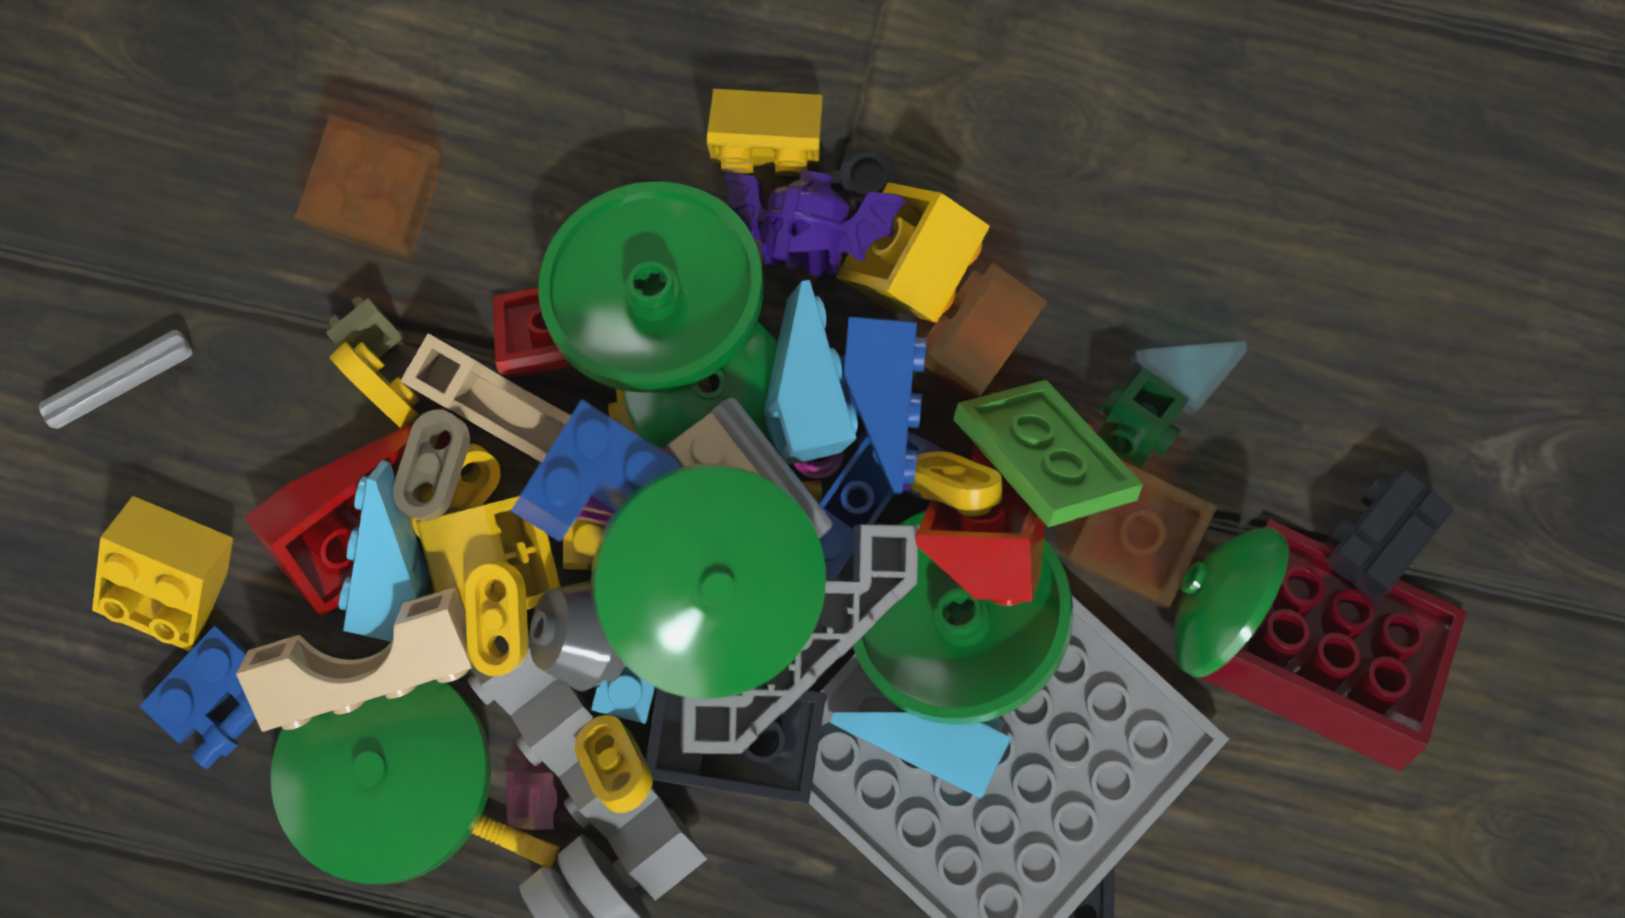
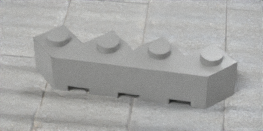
M854 526L853 581H826L824 602L817 625L804 648L784 670L766 683L738 695L713 699L682 696L681 749L683 753L741 754L758 738L757 736L772 721L788 709L832 663L848 651L892 605L917 584L918 546L916 545V532L918 526Z
M528 628V653L520 667L502 676H488L478 671L472 665L471 670L474 674L467 680L485 704L488 705L495 700L511 716L522 736L515 740L516 744L526 758L534 766L543 761L559 777L570 795L564 801V805L578 824L585 828L591 823L607 838L619 858L612 863V866L623 882L631 890L640 885L656 901L706 861L707 857L673 808L669 809L653 787H651L647 798L638 807L625 813L610 811L596 798L575 755L574 743L583 726L600 715L596 711L591 710L592 705L581 691L568 686L535 666L530 654V629ZM498 636L496 647L501 653L506 654L508 652V643L505 638Z

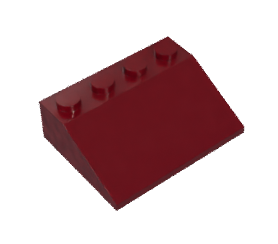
M1268 519L1264 527L1273 528L1284 535L1289 545L1287 568L1278 593L1262 622L1244 646L1221 668L1199 678L1399 772L1402 771L1428 746L1467 611L1401 580H1398L1379 602L1373 601L1353 585V582L1347 581L1327 565L1326 559L1335 549Z

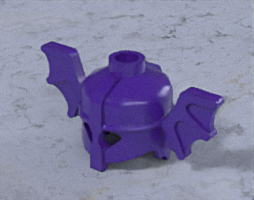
M802 170L798 180L775 188L771 192L766 208L762 181L754 176L727 173L724 176L729 190L726 204L745 223L754 241L761 240L760 253L764 255L765 263L776 265L777 262H781L784 268L793 270L797 267H804L806 273L816 276H822L825 271L829 275H839L844 252L851 254L859 261L865 260L866 251L874 241L881 237H892L894 235L893 221L895 215L906 203V200L899 195L870 192L866 195L857 213L850 219V205L831 189L833 177L819 172Z

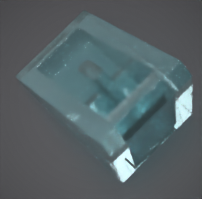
M1246 341L1136 350L1129 356L1130 367L1137 373L1146 368L1188 397L1189 400L1182 410L1191 415L1201 408L1246 354L1247 346Z

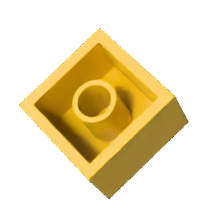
M888 182L882 193L899 195L906 200L905 205L895 215L893 221L894 235L892 237H881L874 241L867 249L865 260L859 261L851 254H848L836 278L883 308L937 323L941 315L952 305L956 295V287L967 267L979 256L982 249V240L990 226L940 192Z

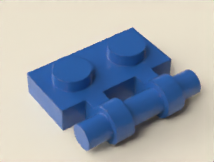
M214 626L139 706L177 743H184L197 730L205 741L192 754V757L205 769H209L221 755L227 757L238 746L239 743L236 739L256 718L236 675L248 651L221 626ZM231 694L236 698L239 705L220 724L211 713Z

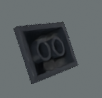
M657 688L645 760L652 773V778L662 782L809 804L827 693L806 690L788 709L772 721L741 754L683 753L681 749L682 696Z

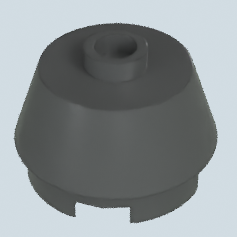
M591 580L552 588L543 594L533 613L529 634L530 654L535 666L578 691H586L591 687L600 688V683L604 680L616 681L623 671L625 664L614 652L600 628L593 605Z

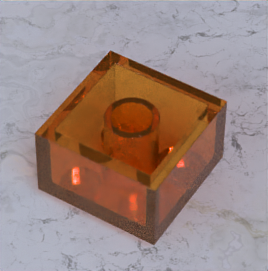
M330 115L295 219L309 229L410 261L444 159L433 147Z
M994 263L990 265L984 275L976 269L971 273L953 302L954 305L960 308L952 320L942 314L926 337V351L928 354L924 367L970 399L981 396L1048 302Z
M1122 461L1143 483L1138 500L1082 517L1062 560L1158 607H1170L1217 506Z

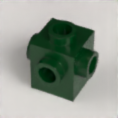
M1143 368L1126 390L1117 386L1099 411L1107 419L1097 435L1115 453L1123 456L1141 469L1153 451L1163 457L1175 441L1181 429L1173 423L1189 398L1146 368Z

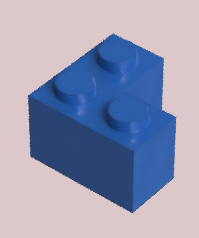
M581 400L511 511L560 542L575 522L590 496L595 497L616 511L639 487L657 476L677 469L681 463Z

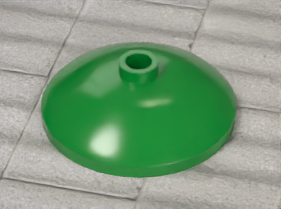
M757 322L750 337L739 352L722 368L713 373L719 381V387L712 393L703 392L698 387L697 382L683 388L656 393L624 391L628 414L639 436L656 448H665L669 443L710 414L718 404L732 397L737 400L770 442L771 439L763 413L778 345L777 342Z
M1270 527L1249 530L1217 547L1202 563L1196 562L1190 567L1181 583L1183 593L1175 613L1173 646L1177 664L1181 670L1196 678L1207 676L1225 665L1249 640L1271 607L1284 578L1289 557V545L1284 535Z

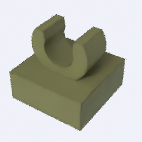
M357 296L351 300L356 308L342 320L335 314L330 317L332 328L326 332L337 348L345 341L353 348L360 342H363L378 358L404 338L396 326L369 298L364 301Z

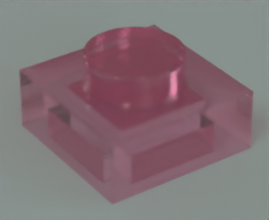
M527 770L507 771V826L531 830L553 829V813L557 807V792L553 785V773Z

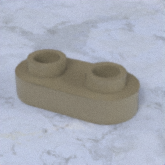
M431 410L421 415L415 421L393 485V498L397 507L404 514L420 521L434 520L447 511L451 505L469 449V430L465 423L452 413L445 410ZM449 432L451 437L449 445L442 450H438L436 445L438 437L443 433ZM427 485H432L434 489L432 498L422 503L420 500L421 490Z

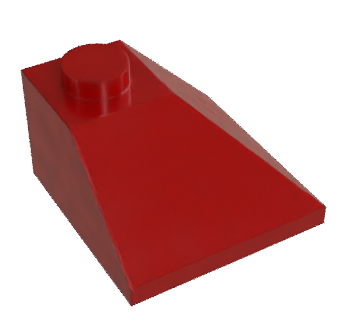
M1002 490V501L996 506L991 507L990 512L980 516H966L960 514L956 508L937 500H931L916 532V545L974 599L992 600L996 604L1005 606L1016 605L1023 601L1032 602L1041 574L1045 523L1017 491Z

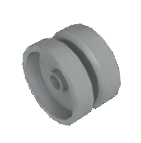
M583 834L558 853L559 865L565 878L554 869L543 866L519 886L521 895L535 918H654L636 890H631L612 866L613 862Z

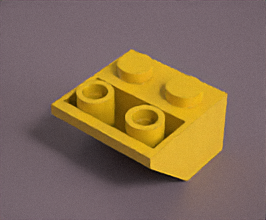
M713 89L707 132V146L712 164H721V171L734 174L753 173L754 166L775 167V174L780 176H800L802 170H819L823 95Z
M132 496L100 537L92 611L104 615L111 621L123 623L154 636L161 642L173 644L190 652L200 639L227 576L233 538Z
M520 496L443 515L434 520L416 522L434 593L455 587L465 610L464 588L468 576L477 567L494 561L509 563L520 572L526 587L527 609L536 607L540 598L549 589L561 587L547 533L511 511ZM495 580L493 584L494 593L503 599L506 593L505 586L501 581Z

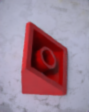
M538 288L493 296L495 362L498 372L510 379L574 367L561 354L549 334L541 312Z

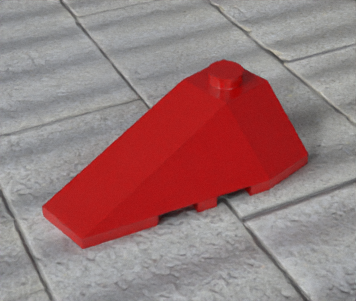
M415 421L287 484L243 517L269 555L321 618L339 605L344 581L347 577L352 578L354 560L347 559V548L354 527H360L362 510L355 509V496L359 482L363 476L369 477L382 460L390 462L396 478ZM449 432L443 433L438 437L436 443L438 450H442L449 445L451 440Z

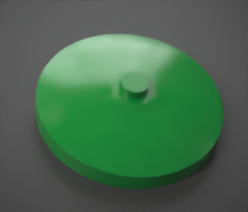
M642 182L605 192L580 207L566 220L547 248L539 274L538 290L541 312L549 334L558 350L570 364L585 376L608 387L629 392L656 393L671 391L694 384L722 368L739 352L757 323L763 302L764 280L761 260L753 236L745 223L728 205L707 192L691 186L671 182Z
M724 464L690 465L668 471L653 478L632 493L613 514L601 535L595 552L591 577L592 599L598 623L606 640L624 664L637 676L663 691L678 696L699 699L724 698L738 695L766 683L784 670L804 648L817 625L824 602L826 588L824 554L819 537L806 513L788 493L773 482L740 467Z
M926 511L907 519L898 526H918L919 528ZM1045 538L1043 539L1040 579L1032 602L1023 601L1009 606L996 604L992 600L974 599L918 547L917 584L875 622L853 645V649L863 670L875 687L889 701L911 715L936 723L952 725L973 724L992 720L1010 713L1028 702L1049 682L1057 671L1067 651L1072 634L1073 600L1070 585L1060 559Z
M437 679L419 684L411 692L398 698L388 699L385 695L366 700L360 707L351 712L334 714L333 711L313 716L309 722L291 730L282 729L274 749L271 765L273 804L278 820L294 847L309 862L324 872L344 880L373 885L395 884L412 880L434 870L452 857L462 847L477 826L488 798L491 782V756L488 740L476 712L449 683H439Z

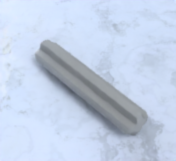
M172 330L41 401L39 404L40 413L49 427L60 428L189 358L192 355L190 344L181 331Z
M731 397L718 404L712 410V414L754 466L758 474L788 493L806 513L819 539L824 536L832 526L831 519L737 400Z

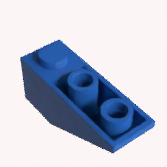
M849 317L844 381L892 495H901L903 483L914 484L917 450L906 449L908 427H919L921 394L911 393L913 371L923 372L926 338L916 337L917 323Z
M907 433L906 449L917 450V455L922 454L927 446ZM868 436L819 504L832 522L830 530L819 539L824 554L826 581H834L853 555L854 526L873 525L893 497Z

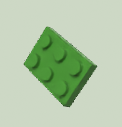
M1047 380L958 403L953 420L1048 527L1138 500L1143 483Z

